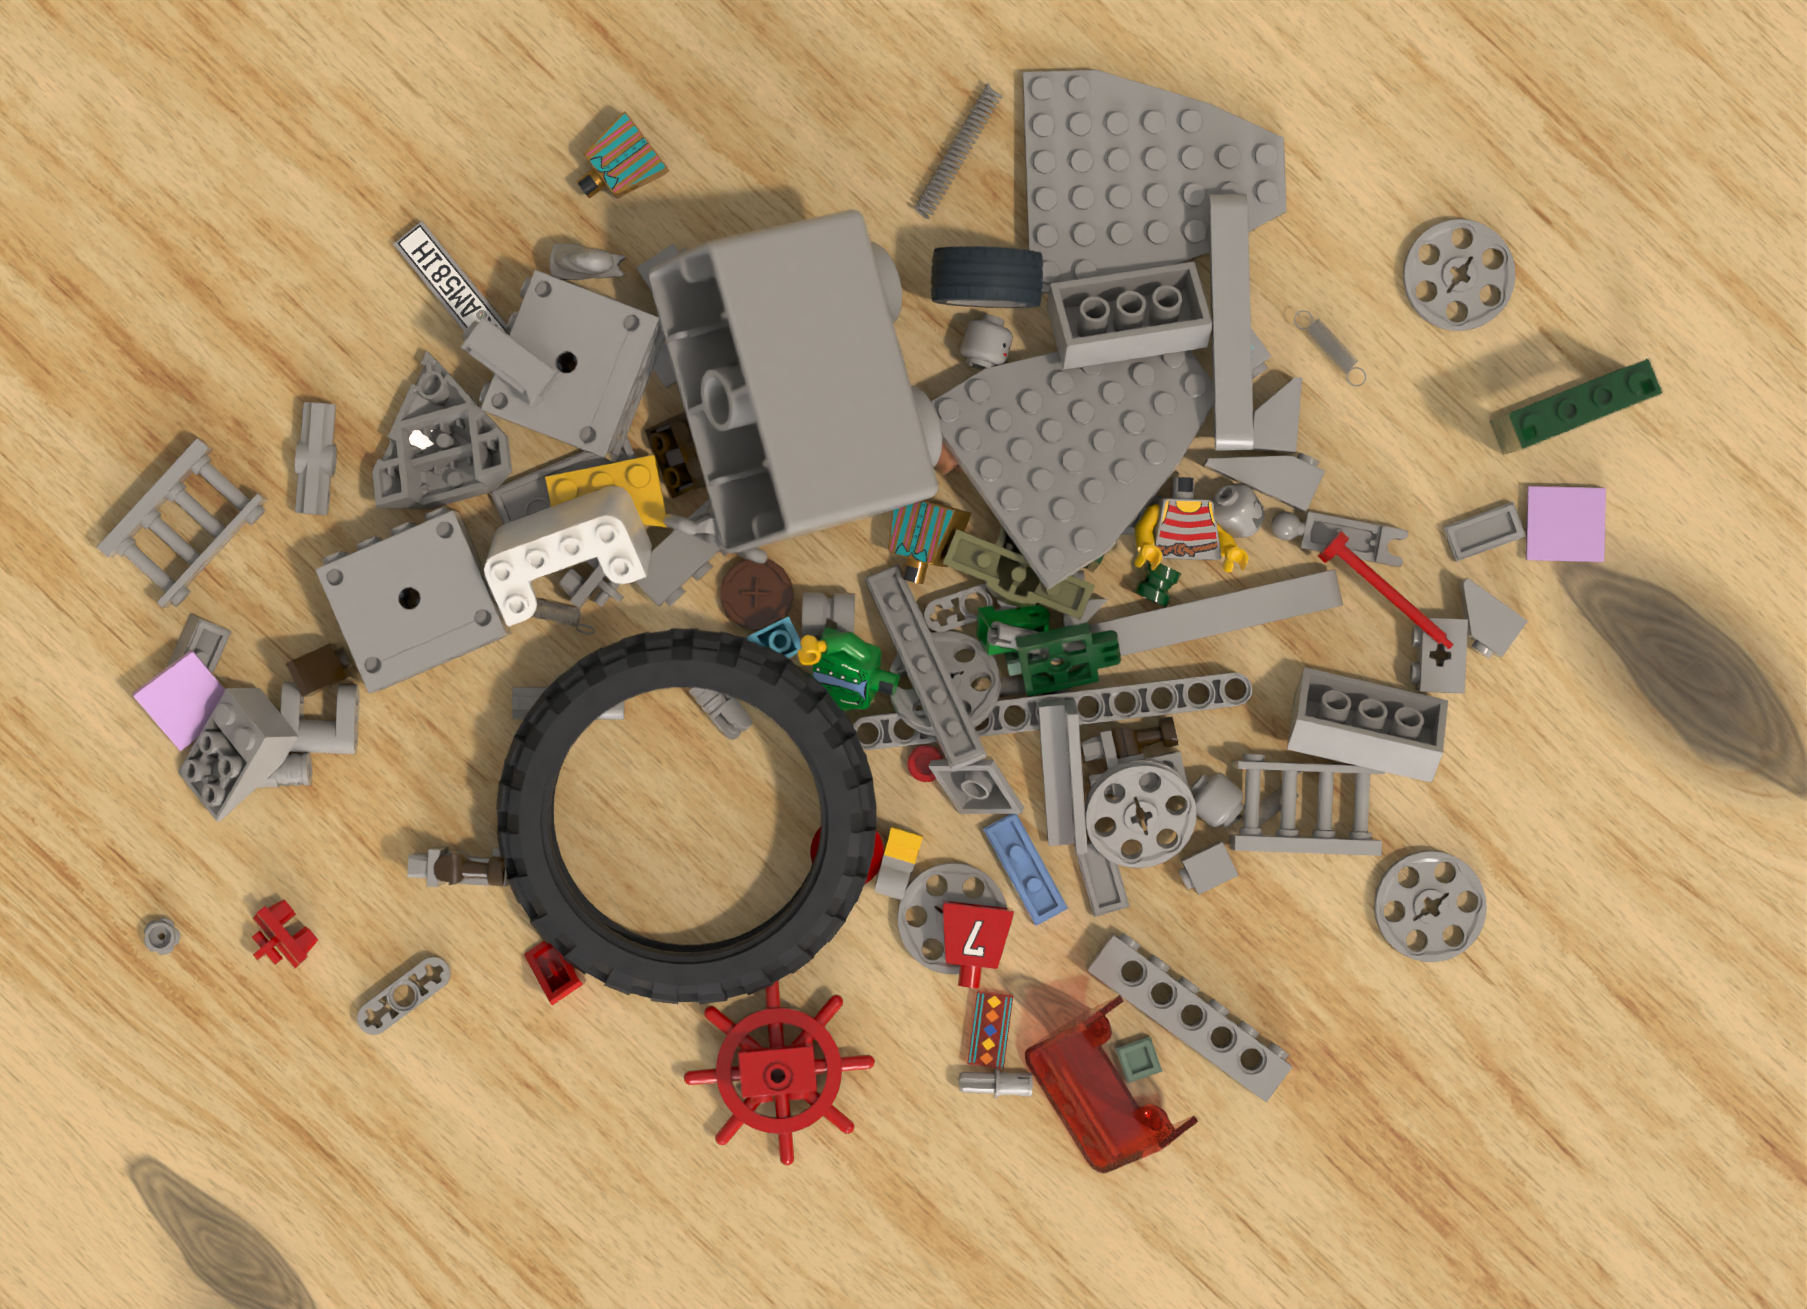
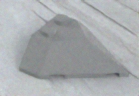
M427 350L421 362L424 367L416 385L411 384L387 437L391 441L382 460H377L372 471L375 502L378 508L431 509L496 491L512 472L508 436L485 411L481 410V407Z

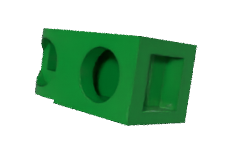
M1038 605L1021 607L1018 610L1009 609L995 611L993 606L979 607L976 636L988 656L1018 651L1007 647L990 645L987 634L989 628H993L991 624L996 621L1014 627L1044 632L1049 629L1050 614L1046 608Z

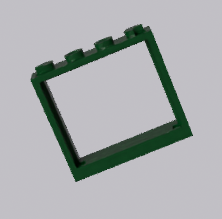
M1648 358L1490 420L1502 454L1505 455L1578 428L1663 394Z

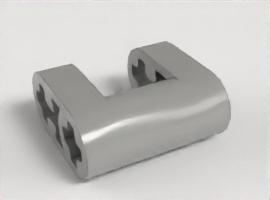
M295 682L283 683L281 715L299 736L290 752L356 754L359 725L358 684H339L336 721L303 719L304 697H302Z

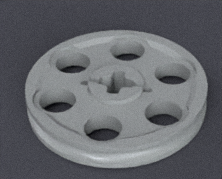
M1448 220L1429 228L1414 242L1405 259L1403 284L1411 306L1428 323L1445 330L1466 331L1488 323L1507 305L1514 289L1515 265L1507 244L1491 228L1472 220ZM1463 228L1470 232L1472 242L1468 248L1459 249L1453 245L1451 236L1454 230ZM1430 244L1438 250L1439 258L1435 264L1426 265L1420 261L1418 251L1421 246ZM1496 249L1500 252L1502 264L1498 269L1492 270L1484 266L1482 262L1484 251ZM1471 257V261L1467 265V270L1464 274L1468 278L1467 283L1461 281L1454 285L1450 292L1447 293L1454 276L1450 269L1457 270L1465 265L1468 258ZM1429 281L1435 286L1436 296L1432 301L1423 302L1416 296L1415 291L1418 283ZM1493 286L1499 291L1500 299L1496 305L1486 306L1481 302L1479 293L1483 287ZM1460 302L1465 306L1467 314L1462 322H1452L1447 317L1446 309L1450 303Z
M952 631L931 633L958 694L963 704L971 709L969 717L975 728L991 714L998 701L1000 678L997 663L993 655H987L981 642L969 635ZM962 649L971 650L975 654L974 658L967 663L958 662L954 656ZM897 654L889 672L899 674L900 679L908 675ZM984 677L991 681V686L985 691H976L971 687V683L977 678ZM897 687L893 696L890 695V699L898 716L913 729L935 736L928 718H919L913 713L915 708L921 705L914 688L905 690Z
M1131 760L1110 768L1095 781L1085 801L1086 829L1091 842L1105 858L1125 867H1151L1171 859L1187 844L1195 828L1196 805L1189 785L1176 770L1166 764L1153 760ZM1148 772L1156 773L1160 777L1158 784L1152 788L1142 787L1139 784L1140 778ZM1117 783L1124 787L1123 794L1117 799H1108L1104 796V790L1110 784ZM1173 795H1180L1186 799V802L1182 809L1172 811L1166 808L1167 800ZM1134 797H1137L1140 808L1142 807L1145 812L1144 822L1147 828L1146 831H1143L1141 821L1135 816V809L1137 808ZM1110 817L1115 821V825L1108 832H1098L1094 827L1098 819ZM1163 829H1172L1177 833L1174 841L1169 844H1161L1156 840L1157 834ZM1130 839H1135L1141 843L1140 850L1133 855H1127L1121 851L1123 843Z
M1439 851L1415 852L1395 862L1381 878L1374 901L1376 922L1387 942L1403 955L1423 962L1448 960L1469 948L1483 928L1487 909L1485 892L1476 873L1460 859ZM1441 862L1451 863L1455 871L1452 880L1446 883L1437 881L1434 875L1435 867ZM1410 866L1417 871L1418 880L1414 886L1405 888L1398 882V873L1402 868ZM1464 891L1473 892L1477 898L1476 907L1469 912H1463L1457 906V898ZM1447 893L1436 905L1438 911L1436 915L1433 916L1427 912L1413 920L1425 907L1423 903L1424 898L1427 897L1430 900H1435ZM1390 901H1399L1404 908L1402 918L1395 922L1388 921L1383 913L1385 905ZM1450 925L1459 926L1463 932L1462 941L1455 946H1449L1443 940V931ZM1413 930H1421L1426 935V944L1418 951L1410 950L1406 944V937Z
M944 863L921 872L907 886L903 900H900L898 928L906 949L920 964L936 972L959 974L960 965L945 962L943 913L934 907L938 906L942 909L943 900L1006 908L1007 905L1000 888L986 873L967 864ZM933 875L943 876L948 884L945 893L939 896L931 895L926 889V882L929 877ZM977 877L983 882L984 891L980 897L970 898L964 894L963 884L968 878ZM918 905L927 912V919L924 924L915 927L906 921L905 914L910 907ZM937 939L942 943L943 953L939 958L928 959L923 955L922 945L926 940Z

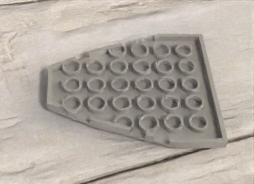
M1103 71L1023 72L1028 249L1042 253V294H1049L1051 283L1182 264L1209 254V194L1246 193L1248 201V233L1286 213L1283 137L1212 104Z
M1190 350L1063 370L1059 352L1057 351L983 369L931 401L940 420L942 441L1047 590L1111 550L1125 529L1136 519L1141 509L1153 498L1178 467L1195 435H1197L1203 425L1205 418L1214 406L1213 381Z

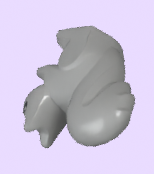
M554 244L550 256L551 276L565 281L623 277L624 273L620 270L619 265L626 257L608 253L601 249L587 248L579 244Z

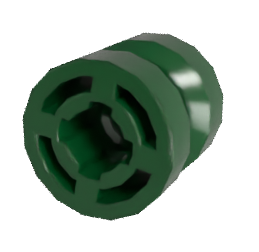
M1148 560L1144 567L1145 580L1137 582L1133 593L1163 607H1167L1171 598L1168 590L1171 589L1172 585L1178 583L1181 573L1159 563L1155 570H1152L1151 563Z

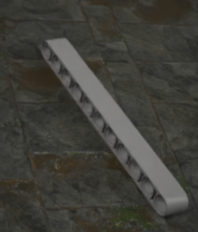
M1230 672L998 700L995 708L988 716L987 726L982 730H976L978 737L1040 730L1038 702L1075 699L1077 707L1079 700L1085 696L1095 698L1098 710L1091 717H1083L1078 712L1079 725L1239 706L1250 699L1252 684L1245 675ZM1233 678L1239 679L1244 686L1243 695L1236 700L1228 698L1225 694V685ZM1195 683L1203 684L1208 692L1206 700L1200 704L1192 703L1188 697V690ZM1159 687L1166 688L1171 695L1169 705L1162 709L1156 708L1151 701L1153 691ZM1121 692H1129L1134 698L1132 710L1126 713L1119 712L1114 705V699ZM964 705V707H965V709H966V711H967V713H968V715H969V713L971 712V709H970L969 707H967V706ZM1011 705L1021 706L1025 713L1023 722L1017 726L1008 725L1004 719L1006 708ZM923 709L914 710L915 716L927 718ZM897 713L865 716L859 718L853 725L856 732L858 727L866 722L874 724L878 729V737L873 743L867 744L860 741L863 750L938 742L936 736L917 730L908 739L898 738L893 730L895 722L901 719Z

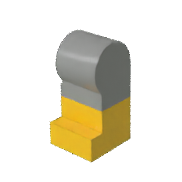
M891 826L874 889L875 893L903 900L923 835Z

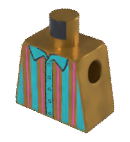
M625 111L584 153L593 169L576 182L589 199L606 186L618 199L667 174L669 169Z
M922 500L892 510L888 550L891 554L907 558L902 579L924 584L928 564L948 567L943 565L955 532L957 529L965 531L971 517V512L929 500Z

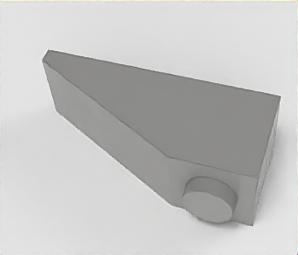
M1299 453L1297 458L1294 456L1208 458L1203 467L1235 482L1248 485L1251 489L1301 512L1307 511L1325 472L1317 467L1319 464L1318 460L1303 453Z

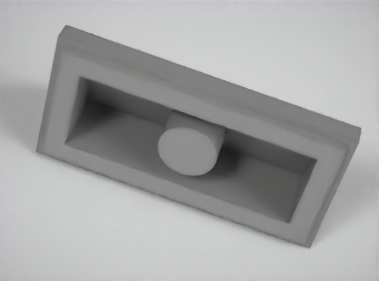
M190 614L167 667L192 649L213 674L231 631Z

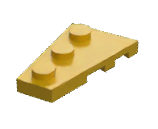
M655 455L545 477L551 507L605 487L618 486L630 494L643 525L669 528L663 522V518L667 513Z

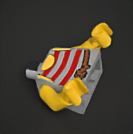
M1172 477V499H1153L1151 505L1146 507L1134 526L1136 547L1139 552L1134 563L1140 568L1146 559L1150 561L1151 569L1155 570L1162 559L1221 560L1222 555L1225 557L1222 565L1223 570L1230 573L1234 567L1233 561L1240 565L1241 570H1244L1249 556L1244 549L1237 546L1234 538L1226 533L1216 522L1213 501L1194 500V478Z

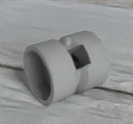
M803 592L802 638L811 635L819 640L826 627L842 633L847 631L854 633L855 593H834L831 598H827L823 592Z

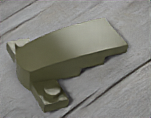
M1002 525L996 545L957 529L943 562V565L985 581V587L993 597L1007 605L1030 607L1040 603L1079 620L1082 619L1095 587L1091 583L1069 576L1047 590Z

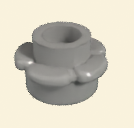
M160 918L159 921H151L145 927L144 943L152 952L156 951L161 955L168 954L174 950V945H177L180 941V932L177 928L175 929L174 922L170 919ZM164 933L165 939H159V934Z

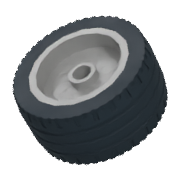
M953 246L934 249L933 265L931 268L932 302L944 305L983 308H1033L1040 306L1043 286L1042 253L1032 250L992 246Z

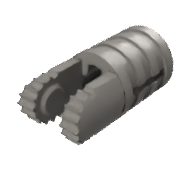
M692 688L688 691L729 740L736 739L742 733L741 730L744 732L751 727V717L746 713V710L738 702L737 698L708 689Z
M310 753L288 754L283 764L257 788L286 787L290 785L311 786L313 770Z

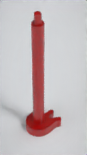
M1338 531L1334 538L1318 554V557L1324 563H1327L1335 555H1338L1438 644L1442 643L1450 649L1454 644L1446 638L1447 634L1345 545L1349 537L1342 531Z

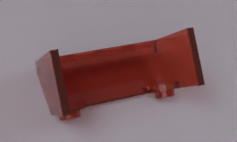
M1120 995L1085 1011L1034 1043L1025 1052V1061L1029 1070L1086 1162L1092 1169L1102 1174L1163 1150L1198 1122L1194 1115L1172 1125L1167 1113L1157 1105L1145 1104L1139 1107L1101 1045L1109 1041L1112 1035L1110 1022L1105 1015L1124 1002Z

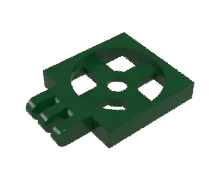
M1088 622L1015 638L1027 697L1099 682L1098 669L1118 665L1122 660L1117 632L1107 630L1091 634ZM1081 641L1085 644L1086 649L1068 652L1063 649V644ZM1048 647L1049 653L1044 658L1027 660L1030 651ZM1062 657L1065 659L1064 662L1059 665H1054L1051 663V661L1055 658ZM1081 664L1078 668L1068 673L1074 665ZM1047 672L1053 676H1041L1037 673Z

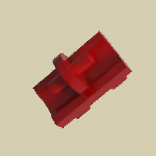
M284 899L269 908L265 905L252 918L270 939L268 941L260 930L255 933L252 939L260 949L253 956L258 961L267 955L273 964L276 965L283 959L274 948L276 946L295 969L307 959V953L317 943L318 938L306 926L294 936L287 932L283 925L296 914Z

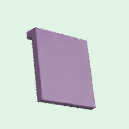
M1528 486L1526 560L1604 562L1606 488Z
M191 649L132 694L181 751L199 737L226 689Z

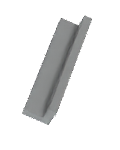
M1075 699L1038 702L1048 846L1074 844L1076 854H1088L1079 718Z

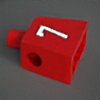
M943 900L945 962L960 965L958 986L980 988L982 968L998 969L1013 920L1014 910L1013 908Z

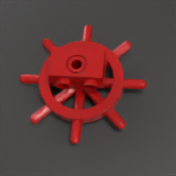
M778 980L774 982V985L765 988L766 1008L747 1015L736 1024L716 1007L708 1006L705 1008V1018L722 1031L726 1037L718 1054L716 1068L690 1070L684 1074L683 1079L687 1085L717 1083L723 1101L732 1112V1116L715 1135L717 1144L726 1145L742 1125L746 1124L762 1132L778 1134L780 1161L783 1165L788 1166L795 1159L792 1132L809 1127L822 1116L844 1134H850L854 1131L855 1125L853 1121L832 1104L840 1088L842 1072L871 1069L875 1064V1059L868 1054L841 1057L835 1039L825 1027L843 1005V998L840 995H832L813 1017L799 1009L781 1007ZM782 1023L795 1025L803 1029L791 1045L784 1046ZM768 1024L770 1047H763L748 1034L756 1028ZM814 1039L822 1048L825 1058L815 1059L814 1044L812 1043ZM740 1046L742 1049L738 1052L739 1066L732 1067L733 1055L737 1047ZM827 1073L824 1088L821 1094L817 1092L816 1074ZM733 1081H741L742 1098L739 1096ZM774 1095L776 1117L755 1111L761 1103L773 1101ZM803 1099L810 1105L802 1112L791 1115L789 1100Z

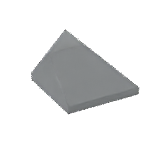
M986 756L987 758L953 772L946 758L930 761L929 768L960 814H1022L1024 810L1022 803L991 756Z

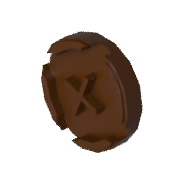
M746 559L736 563L724 576L720 590L722 607L728 617L740 627L752 630H762L784 619L791 609L794 596L792 581L784 568L770 559H767L763 564L754 563Z

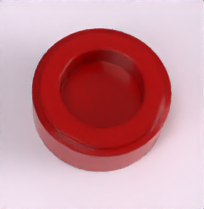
M922 745L910 753L907 762L908 770L916 780L931 782L936 780V777L929 768L930 761L944 758L937 748L930 745Z

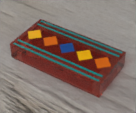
M977 990L967 1064L1004 1069L1013 995Z

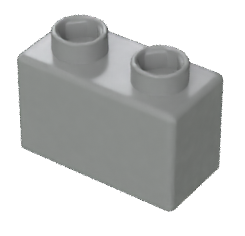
M848 210L707 241L649 270L648 279L721 541L727 553L733 554L870 518L931 498L937 493L938 482L934 466L938 463L942 452L940 420L928 396L916 386L910 385L894 328V322L897 321L902 307L900 276L894 261L887 251L877 243L870 241L862 213L858 210Z

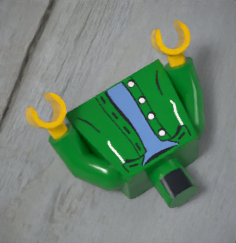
M829 627L825 628L819 641L811 635L804 636L801 639V648L797 651L800 663L807 666L813 665L812 676L830 692L829 695L844 712L869 708L876 692L892 696L895 694L899 683V674L880 669L882 651L879 647L863 641L851 631L842 633Z

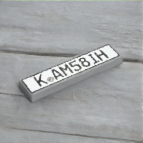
M423 221L393 244L464 332L472 322L477 321L479 323L483 317L510 335L506 331L507 324Z

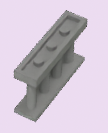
M199 438L187 448L97 546L104 555L110 558H114L117 554L120 557L125 555L165 592L157 602L162 608H168L171 604L175 607L180 605L191 592L187 588L191 582L246 523L253 525L266 511L262 505L268 499L263 494L258 493L252 500L246 497L210 463L212 459L208 455L214 449L203 439ZM192 473L196 476L201 474L241 511L227 527H224L185 491L186 486L183 482ZM167 500L171 503L174 501L178 503L216 538L201 555L160 518L161 513L158 510ZM142 527L146 530L150 528L190 565L176 582L135 545L136 540L133 537Z
M1243 753V761L1232 760V768L1246 769L1244 827H1240V834H1229V849L1235 851L1381 856L1382 841L1371 839L1372 832H1368L1370 774H1385V772L1353 764L1265 761V754ZM1261 770H1282L1280 829H1276V835H1262V828H1258ZM1297 771L1319 772L1317 830H1313V837L1298 836L1299 830L1295 829ZM1334 772L1355 773L1353 831H1349V838H1335V831H1331Z

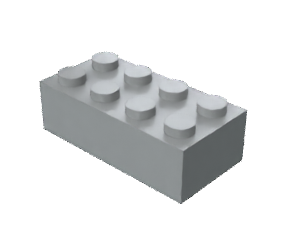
M1195 262L1050 284L1047 311L1063 370L1208 347L1212 320Z
M1304 667L1294 695L1287 749L1432 783L1443 754L1448 700Z

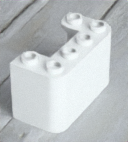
M609 486L500 526L494 533L484 572L507 626H511L527 620L535 612L537 599L531 585L533 579L597 556L608 579L619 584L630 583L647 576L652 544L630 494L622 487Z

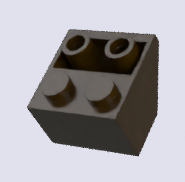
M685 411L645 430L672 498L706 485Z

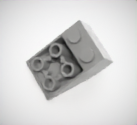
M226 688L178 773L216 821H221L283 764L299 736L260 688Z

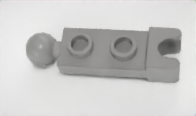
M1309 511L1306 514L1305 522H1300L1298 517L1291 512H1281L1272 521V531L1278 539L1289 541L1296 536L1302 537L1300 545L1302 549L1321 552L1334 538L1336 533L1342 531L1349 537L1345 545L1360 559L1393 567L1402 566L1403 560L1389 553L1388 543L1392 539H1406L1408 537L1407 530Z

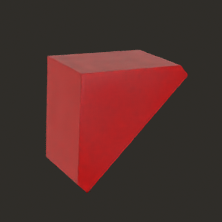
M542 941L524 954L552 1006L587 981L579 970L562 959L563 955L549 942Z

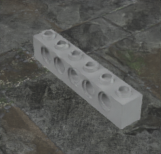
M1123 932L1120 937H1117L1111 933L1087 965V971L1267 1102L1293 1067L1286 1061L1289 1054L1273 1042L1268 1047L1256 1039L1260 1032L1245 1021L1241 1020L1238 1025L1226 1017L1230 1010L1212 998L1207 1003L1196 994L1200 988L1184 976L1179 981L1174 979L1167 973L1170 966L1157 956L1152 954L1149 959L1144 957L1137 951L1141 945ZM1128 961H1137L1141 964L1142 972L1135 980H1126L1122 977L1121 969ZM1157 983L1169 984L1171 987L1169 999L1164 1002H1157L1152 999L1151 991ZM1190 1004L1199 1006L1201 1010L1199 1020L1193 1024L1184 1023L1181 1019L1183 1008ZM1220 1026L1227 1027L1231 1033L1229 1041L1222 1046L1214 1045L1211 1041L1212 1031ZM1250 1048L1257 1049L1260 1053L1258 1064L1250 1068L1241 1064L1242 1053Z

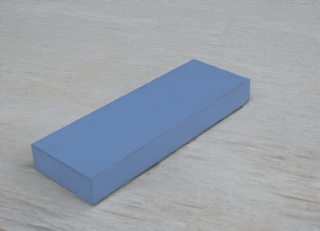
M1008 814L983 828L1036 926L1068 909L1017 814Z

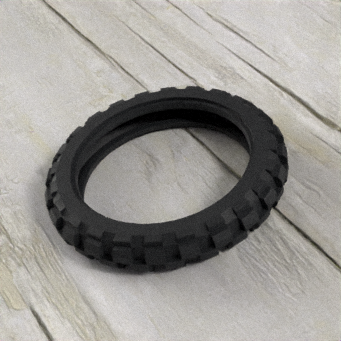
M671 628L667 631L652 633L648 631L622 638L621 641L604 648L601 647L585 656L560 675L540 695L514 735L504 760L505 763L499 781L496 804L497 838L500 856L505 858L504 865L508 875L507 880L517 902L522 905L530 918L531 925L546 943L549 942L563 955L562 959L584 975L588 973L604 982V986L627 995L631 993L651 998L653 1002L678 1004L679 1002L708 1004L727 1001L728 998L743 994L750 995L774 985V982L790 973L794 974L811 961L815 954L834 938L858 901L872 861L877 829L876 798L867 755L849 718L829 695L830 692L811 674H807L795 665L791 659L770 647L766 648L747 640L745 637L722 631L720 633L698 630V628ZM668 688H700L728 694L747 702L773 719L789 735L805 758L814 778L821 810V833L819 846L811 869L801 887L779 912L763 924L734 938L707 944H674L653 940L631 932L601 913L585 897L568 872L561 856L554 825V799L559 773L565 757L579 736L602 714L625 700L647 692Z

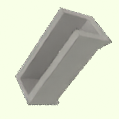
M483 317L479 323L477 321L472 322L463 334L462 339L465 342L460 348L469 352L471 356L521 393L528 396L529 405L535 408L560 376L558 371Z

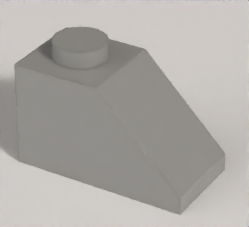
M1294 377L1253 412V450L1281 453L1296 452L1302 378Z
M1463 578L1459 583L1464 619H1468L1467 636L1474 640L1471 647L1488 659L1492 654L1496 657H1503L1528 621L1469 578Z

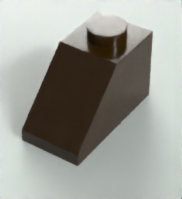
M335 643L327 644L286 663L302 697L313 696L349 678L351 674L348 668L353 666L344 647L337 648Z

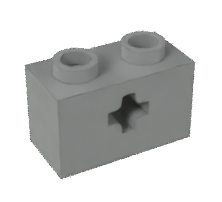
M1429 618L1447 634L1446 638L1454 644L1448 649L1440 643V651L1446 652L1447 657L1440 660L1439 666H1436V660L1430 659L1429 656L1430 651H1436L1438 643L1420 627L1413 625L1412 647H1418L1417 662H1411L1410 683L1416 684V691L1465 694L1468 619Z

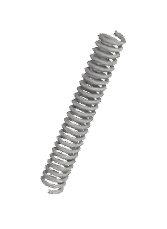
M990 83L985 84L986 88L982 89V94H979L981 99H976L978 104L973 105L975 109L970 110L972 114L967 115L969 119L964 120L965 124L961 125L962 129L958 130L959 134L955 135L956 139L952 140L953 144L949 145L950 149L947 150V154L944 155V159L938 165L939 170H935L936 175H932L933 180H929L930 185H926L927 190H923L924 195H920L921 200H917L918 205L914 206V209L926 219H930V217L924 212L934 215V212L927 207L937 210V207L929 201L940 205V202L932 196L940 200L943 199L935 191L943 195L946 194L938 186L946 190L949 189L941 181L949 185L952 184L944 176L952 180L955 179L947 171L955 175L958 174L950 166L958 170L961 169L952 160L964 164L955 155L967 159L958 150L970 154L961 145L973 149L964 140L976 144L967 135L979 139L970 130L982 134L972 124L981 129L985 128L984 125L975 119L984 124L988 123L987 120L978 114L987 119L991 118L990 115L981 109L991 114L994 113L993 110L984 105L996 108V105L987 99L997 104L999 103V100L990 94L1000 99L1002 98V95L990 87Z

